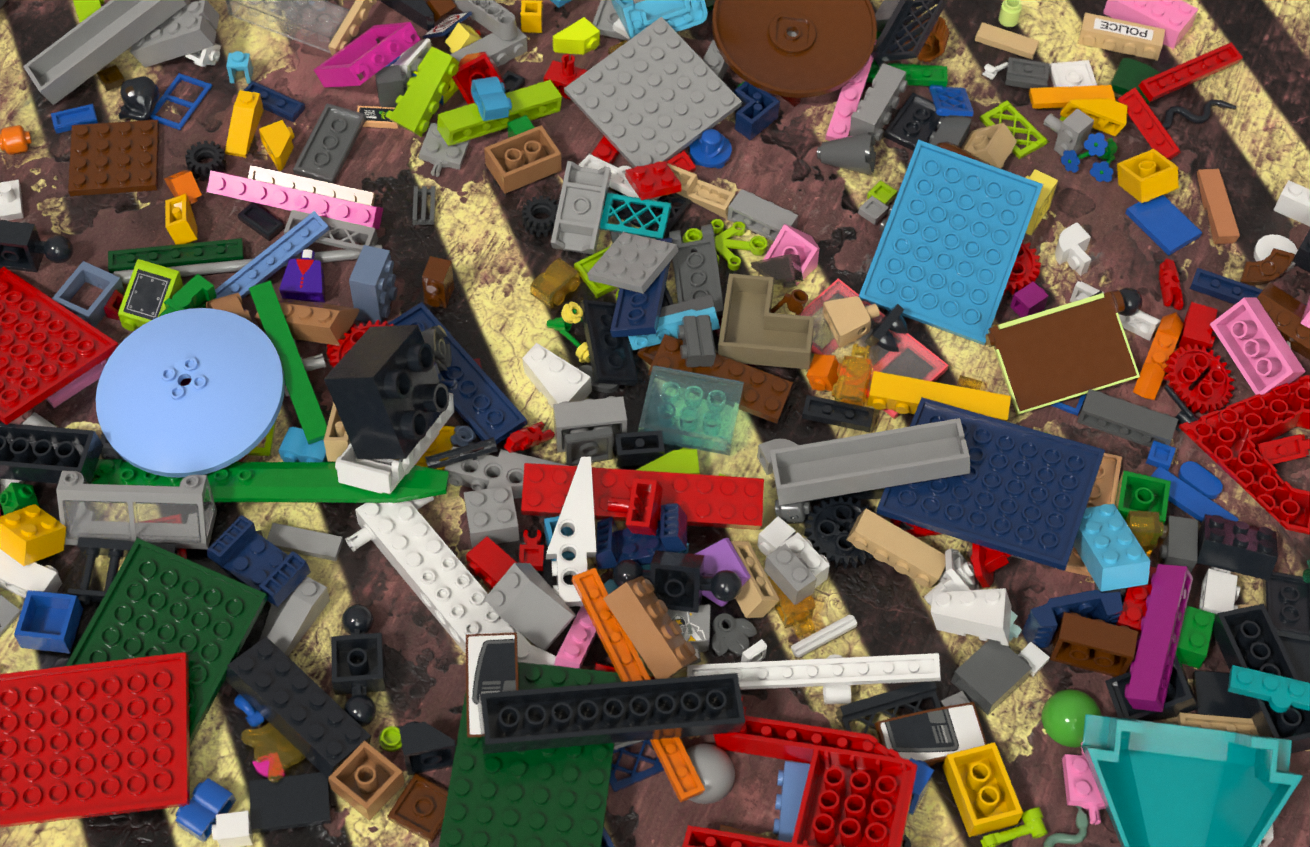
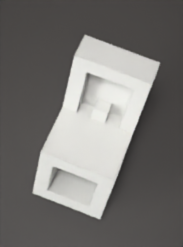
M1078 223L1067 227L1061 232L1055 249V258L1059 265L1067 261L1069 266L1081 276L1088 271L1091 258L1084 252L1087 250L1091 236Z

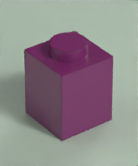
M1033 281L1014 294L1010 308L1021 318L1036 314L1045 309L1049 295Z

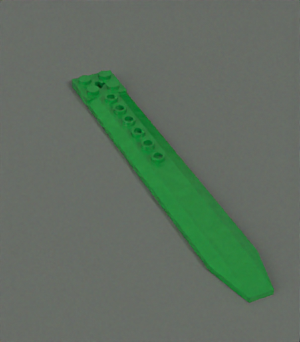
M99 459L93 479H98H95L91 484L179 487L185 477H165L151 474L128 462H123L122 459ZM234 462L225 468L204 474L207 475L214 502L399 503L447 494L449 481L448 471L415 465L408 475L405 474L391 494L384 492L381 494L339 483L335 468L336 462ZM207 491L205 493L204 502H210Z

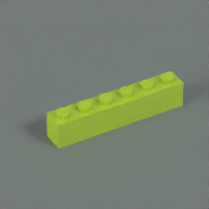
M551 80L537 83L505 94L507 98H510L512 109L509 110V115L506 118L483 121L478 106L473 103L438 114L437 130L447 145L451 146L508 128L507 122L525 115L531 121L559 112L562 95Z

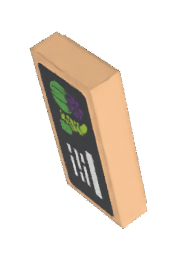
M358 106L357 112L366 114L367 118L363 127L398 129V125L386 117L388 111L393 112L395 108Z

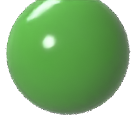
M1067 689L1053 694L1046 701L1042 709L1041 719L1045 731L1054 741L1068 747H1081L1085 715H1102L1098 704L1091 696L1079 690Z

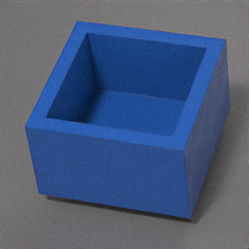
M28 590L14 632L20 647L70 653L83 612L77 595Z

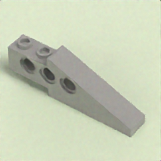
M501 449L498 457L485 454L477 457V460L472 458L445 466L444 471L449 472L448 482L451 485L465 486L475 491L511 485L514 499L522 498L524 463L569 465L514 452L509 453ZM460 454L450 456L448 459L459 456Z

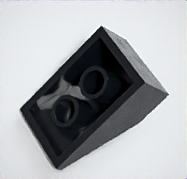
M1175 655L1163 712L1132 708L1125 698V687L1130 683L1131 679L1130 672L1105 681L1118 718L1157 721L1174 718L1179 713H1188L1199 709L1183 665L1177 655Z

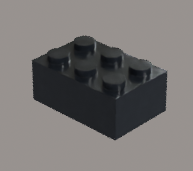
M1205 514L1198 532L1197 563L1269 581L1278 559L1276 531H1272L1267 527L1248 525L1242 521L1227 520L1218 515L1211 516Z

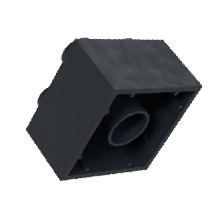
M418 325L370 327L324 378L357 459H406L449 405L448 389L444 384L440 383L433 365V349L428 343L424 342Z

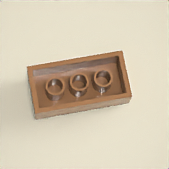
M640 576L627 581L603 599L656 679L670 678L698 659L695 655L696 651L693 645L688 641L686 642L682 636L679 624L674 620L672 621L668 615V608L665 603L660 599L658 600L654 594V587L651 582Z

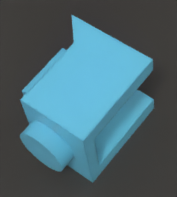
M240 51L229 53L227 71L230 83H235L236 71H244L246 82L250 84L254 68L251 63L250 54Z

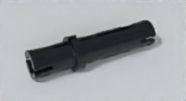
M494 437L476 443L471 441L466 446L447 450L429 457L426 456L425 459L428 468L437 469L472 458L477 460V457L497 452L498 449ZM483 447V449L463 454L464 452ZM460 454L459 456H456V457H453V458H450V459H446V460H443V461H439L440 459H443V458H447V457H450V456H453V455Z

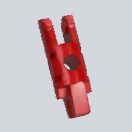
M1167 258L1159 265V282L1163 305L1169 307L1172 304L1174 309L1181 310L1183 308V297L1179 273L1177 272L1174 260Z
M541 421L510 434L504 448L509 453L520 450L524 451L553 439L555 434L551 429L542 432L545 424Z

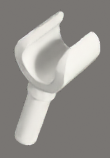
M1008 62L996 67L987 64L984 67L986 71L982 75L989 79H994L997 72L1007 67Z

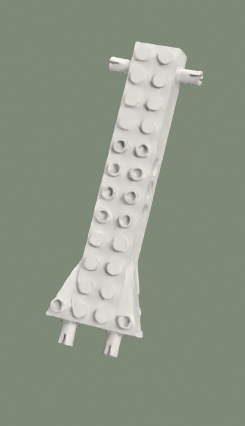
M433 496L399 503H364L355 509L358 524L362 529L345 538L351 550L356 551V549L370 540L373 541L465 654L466 635L517 633L518 662L557 666L555 665L556 656L531 645L519 631L494 611L485 600L488 593L417 511L430 501H433Z

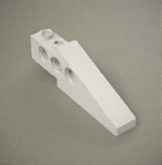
M581 457L546 553V559H556V561H552V576H557V585H553V590L568 607L584 605L574 584H566L563 578L566 575L574 576L587 571V558L595 557L596 555L591 457ZM570 527L574 534L569 537L564 536L561 533V529ZM571 551L574 553L575 559L571 561L565 560L562 557V553Z

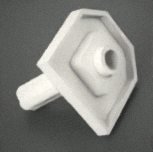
M950 548L945 551L946 571L940 576V583L924 597L930 606L932 604L933 592L980 590L979 581L975 577L974 567L956 549Z

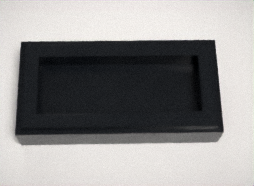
M254 202L237 214L241 222L268 241H271L285 229L284 223Z

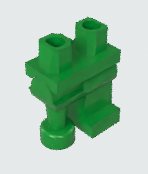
M197 274L177 291L172 299L168 298L164 301L166 309L159 317L179 310L206 308V302L217 298L214 285Z

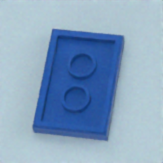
M1164 195L1151 199L1148 202H1137L1127 208L1125 213L1168 256L1198 239L1202 234Z

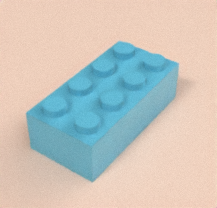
M1104 504L1086 508L1074 548L1100 592L1147 585L1150 559L1114 504Z

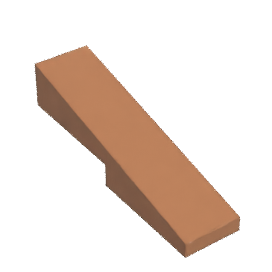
M1198 170L1197 176L1203 208L1208 212L1213 243H1235L1240 234L1220 170Z

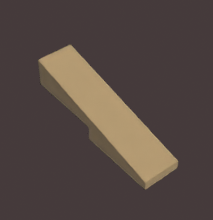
M668 164L682 184V190L677 192V194L728 219V208L736 197L735 193L698 179L697 174Z

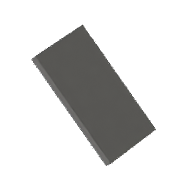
M327 103L293 168L294 174L334 184L367 119L366 114Z

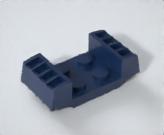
M678 503L661 505V521H658L656 536L634 534L628 528L618 530L613 517L597 522L596 561L598 570L615 568L620 561L625 559L635 560L640 565L650 564L655 550L677 553L687 550V515Z
M242 515L207 549V556L238 582L266 593L269 596L267 601L276 607H279L291 592L311 573L307 562L294 551L287 555L256 532L254 523Z
M1098 590L1050 598L1045 605L1030 609V614L1022 634L1028 644L1032 642L1038 648L1049 647L1064 612L1077 613L1085 618L1100 619L1108 624L1115 625L1123 611L1120 592L1102 593Z

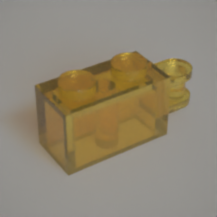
M854 343L851 356L844 355L843 363L839 362L837 368L838 384L834 383L832 389V397H835V401L859 406L865 405L873 370L872 361L869 359L870 346L860 347Z
M768 576L780 599L774 607L784 628L792 627L799 639L803 637V634H814L816 631L812 616L815 602L810 595L794 605Z

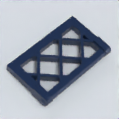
M650 740L640 741L643 745L639 755L625 750V748L637 743L613 751V754L616 752L620 753L616 765L612 764L611 767L614 770L612 771L611 769L609 784L613 792L665 771L661 762H659L658 756L656 761L642 756L646 744L652 746ZM623 754L637 759L633 771L619 766ZM640 760L654 765L642 772H636ZM619 770L631 776L617 781L615 773Z

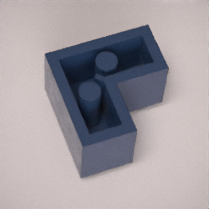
M746 81L735 89L734 94L742 101V106L736 112L735 130L747 139L752 140L778 118L780 101L768 92L756 88Z

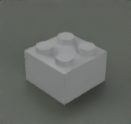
M511 485L464 492L472 548L486 536L496 544L519 541V528Z

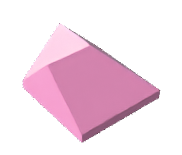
M784 224L764 257L763 262L794 285H798L818 266L820 248L812 236Z

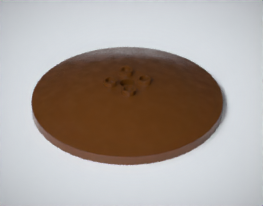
M715 0L712 14V31L715 44L728 66L739 77L756 88L784 97L808 98L821 96L847 85L858 76L868 63L876 41L877 24L870 0ZM793 31L797 36L791 37L787 32Z

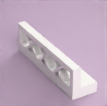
M1078 281L1074 287L1070 302L1088 298L1100 290L1082 281ZM1141 310L1133 316L1119 315L1125 329L1149 341L1161 320Z

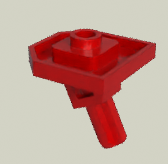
M972 543L970 561L974 567L975 577L983 588L990 587L994 582V571L1008 564L1007 558L1012 555Z

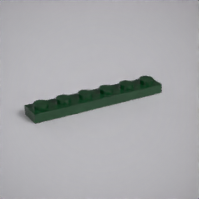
M239 238L108 251V270L111 274H114V271L133 270L138 259L164 267L244 260L243 240Z

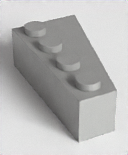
M884 63L882 64L873 79V88L869 87L867 89L864 100H861L858 104L857 112H853L851 116L850 136L874 132L876 141H880L883 134L882 128L884 124L888 125L892 115L890 112L892 108L896 109L900 100L898 96L900 92L904 93L908 81L905 80L906 71Z

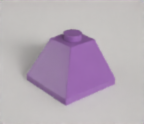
M724 538L696 553V555H704L703 576L713 577L721 570H731L740 577L742 586L751 578L729 538ZM702 591L703 596L720 607L728 603L715 598L711 591Z

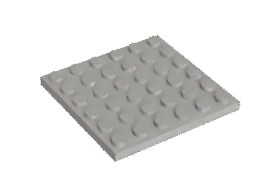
M662 17L564 88V92L633 168L654 164L659 161L667 162L701 137L705 130L713 128L742 106V101Z

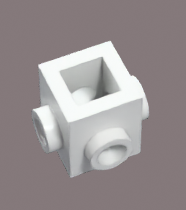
M214 43V46L186 54L185 57L194 60L195 64L202 67L215 65L220 56L221 45Z

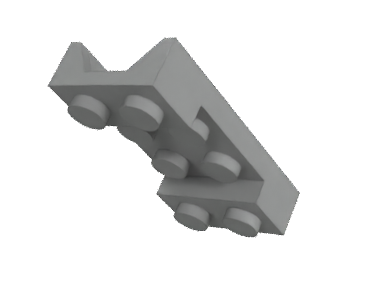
M567 161L551 239L552 248L592 255L596 253L605 197L608 193L612 174L610 167L598 170L581 167L572 161Z

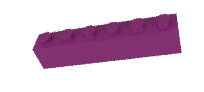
M1158 564L1156 573L1152 575L1151 595H1148L1146 599L1147 612L1146 616L1141 620L1142 633L1140 639H1137L1136 642L1137 654L1135 661H1132L1130 666L1131 679L1130 683L1125 687V698L1133 709L1163 712L1193 580L1187 566Z

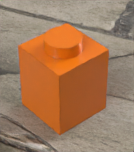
M814 354L806 375L813 390L834 391L841 372L836 356Z

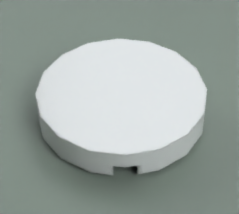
M1271 234L1258 240L1254 248V258L1256 262L1264 260L1271 254L1273 248L1294 253L1295 255L1298 249L1288 238ZM1292 262L1286 272L1294 268L1296 263Z

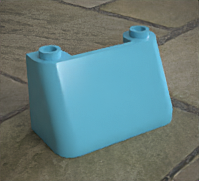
M611 0L630 39L660 17L678 32L703 23L708 15L705 0H644L635 4L633 0Z

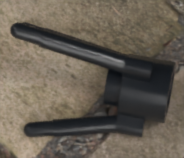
M1165 384L1164 389L1181 409L1175 417L1178 419L1175 430L1180 432V424L1185 422L1191 423L1199 420V418L1184 405L1169 385Z

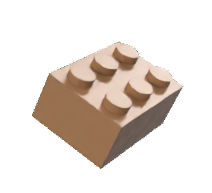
M542 125L484 148L485 164L504 194L562 171L561 153Z

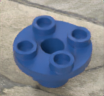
M708 129L702 133L701 137L690 144L689 152L695 165L720 169L730 159L732 147L729 140L720 134L719 131Z

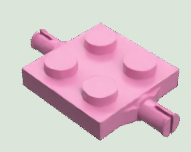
M1081 747L1082 755L1065 754L1062 758L1067 805L1088 809L1090 824L1097 825L1101 823L1099 810L1106 807Z

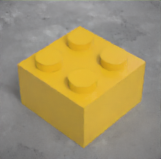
M1155 149L1117 163L1118 185L1141 203L1148 202L1179 188L1178 166Z
M36 504L0 516V549L21 565L26 566L64 551L66 526Z

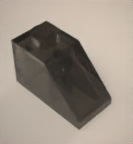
M788 254L751 262L753 269L765 277H774V284L783 285V288L796 287L797 282L803 281L799 255Z

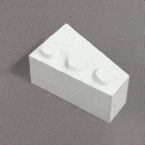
M538 343L522 358L524 373L538 391L545 396L551 407H553V404H559L564 401H583L592 392L591 377Z
M1006 588L933 592L931 614L937 630L966 636V634L978 636L980 640L1000 641L1001 645L1009 646L1011 603Z

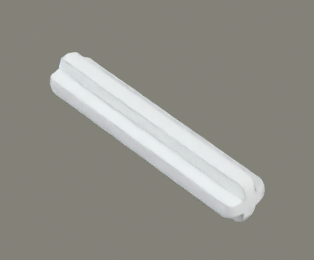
M847 615L793 644L791 650L795 657L800 658L854 629L858 625L853 615Z

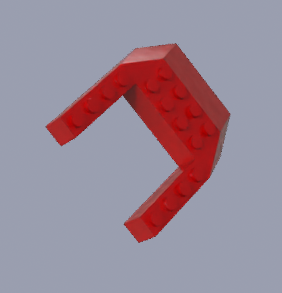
M745 716V724L740 732L714 734L717 747L727 751L810 764L792 842L688 825L682 847H902L918 767L910 760L900 757L899 753L895 750L888 749L880 744L878 739L870 734Z

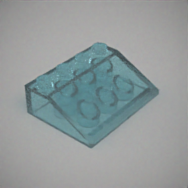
M653 365L639 423V432L662 430L663 442L665 444L730 456L744 382Z

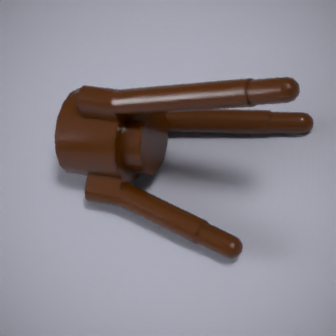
M800 289L793 290L791 295L786 293L783 299L771 309V313H775L787 303V308L791 312L795 313V315H801L808 301V295Z

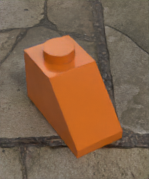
M183 170L164 178L174 197L186 194L189 203L193 204L198 201L197 197L202 195L191 171Z

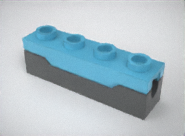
M712 295L661 307L657 333L628 336L632 350L661 344L665 334L678 339L677 327L681 325L684 316L697 317L698 315H709L712 330L720 329Z

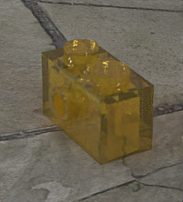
M1129 511L1125 522L1146 555L1150 557L1153 548L1157 547L1159 536L1163 535L1164 526L1163 522L1159 520V512Z

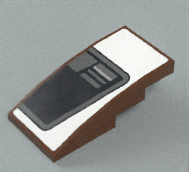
M517 633L466 635L467 738L481 737L478 713L480 693L519 690Z
M974 702L925 710L874 723L880 744L888 749L895 750L903 759L910 760V758H913L914 760H921L929 766L944 762L948 754L987 744Z

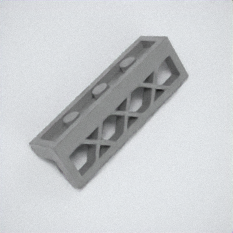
M292 210L284 229V234L310 214ZM320 216L329 226L330 230L315 241L317 243L361 252L363 246L355 244V242L367 246L376 245L378 242L375 228Z

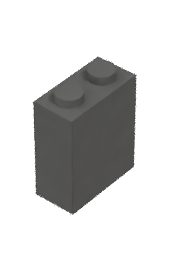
M989 639L955 670L951 682L960 691H963L983 712L989 715L1028 679L1032 667L1029 666L1025 658L1018 656L1012 651L1010 646L1001 645L1000 641Z

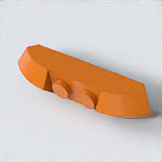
M1177 312L1162 317L1141 369L1140 377L1136 382L1133 393L1143 398L1155 400L1165 375L1163 369L1167 366L1165 361L1174 352L1184 325Z

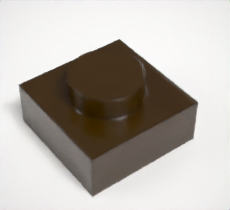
M116 65L97 72V76L106 91L121 86L125 81Z

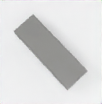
M277 523L272 524L267 538L269 542L280 550L294 551L297 554L337 561L343 543V537Z

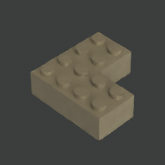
M729 274L718 354L743 364L809 369L814 334V317L771 313L774 277Z

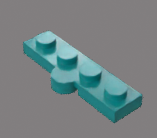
M1232 665L1228 692L1269 701L1271 709L1278 713L1286 712L1290 705L1310 711V683Z

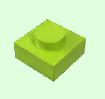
M880 180L868 192L867 199L873 196L888 206L897 197L898 191Z

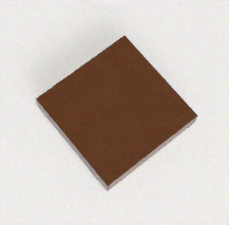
M415 773L387 815V818L424 840L433 843L442 829L448 791Z

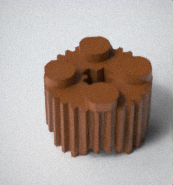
M939 17L918 55L920 62L924 61L926 63L928 61L931 63L933 59L939 58L945 52L950 32L949 28H947L948 26L945 25L946 20Z

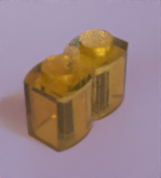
M558 258L532 282L530 293L551 309L556 305H560L564 301L566 294L578 288L580 272Z

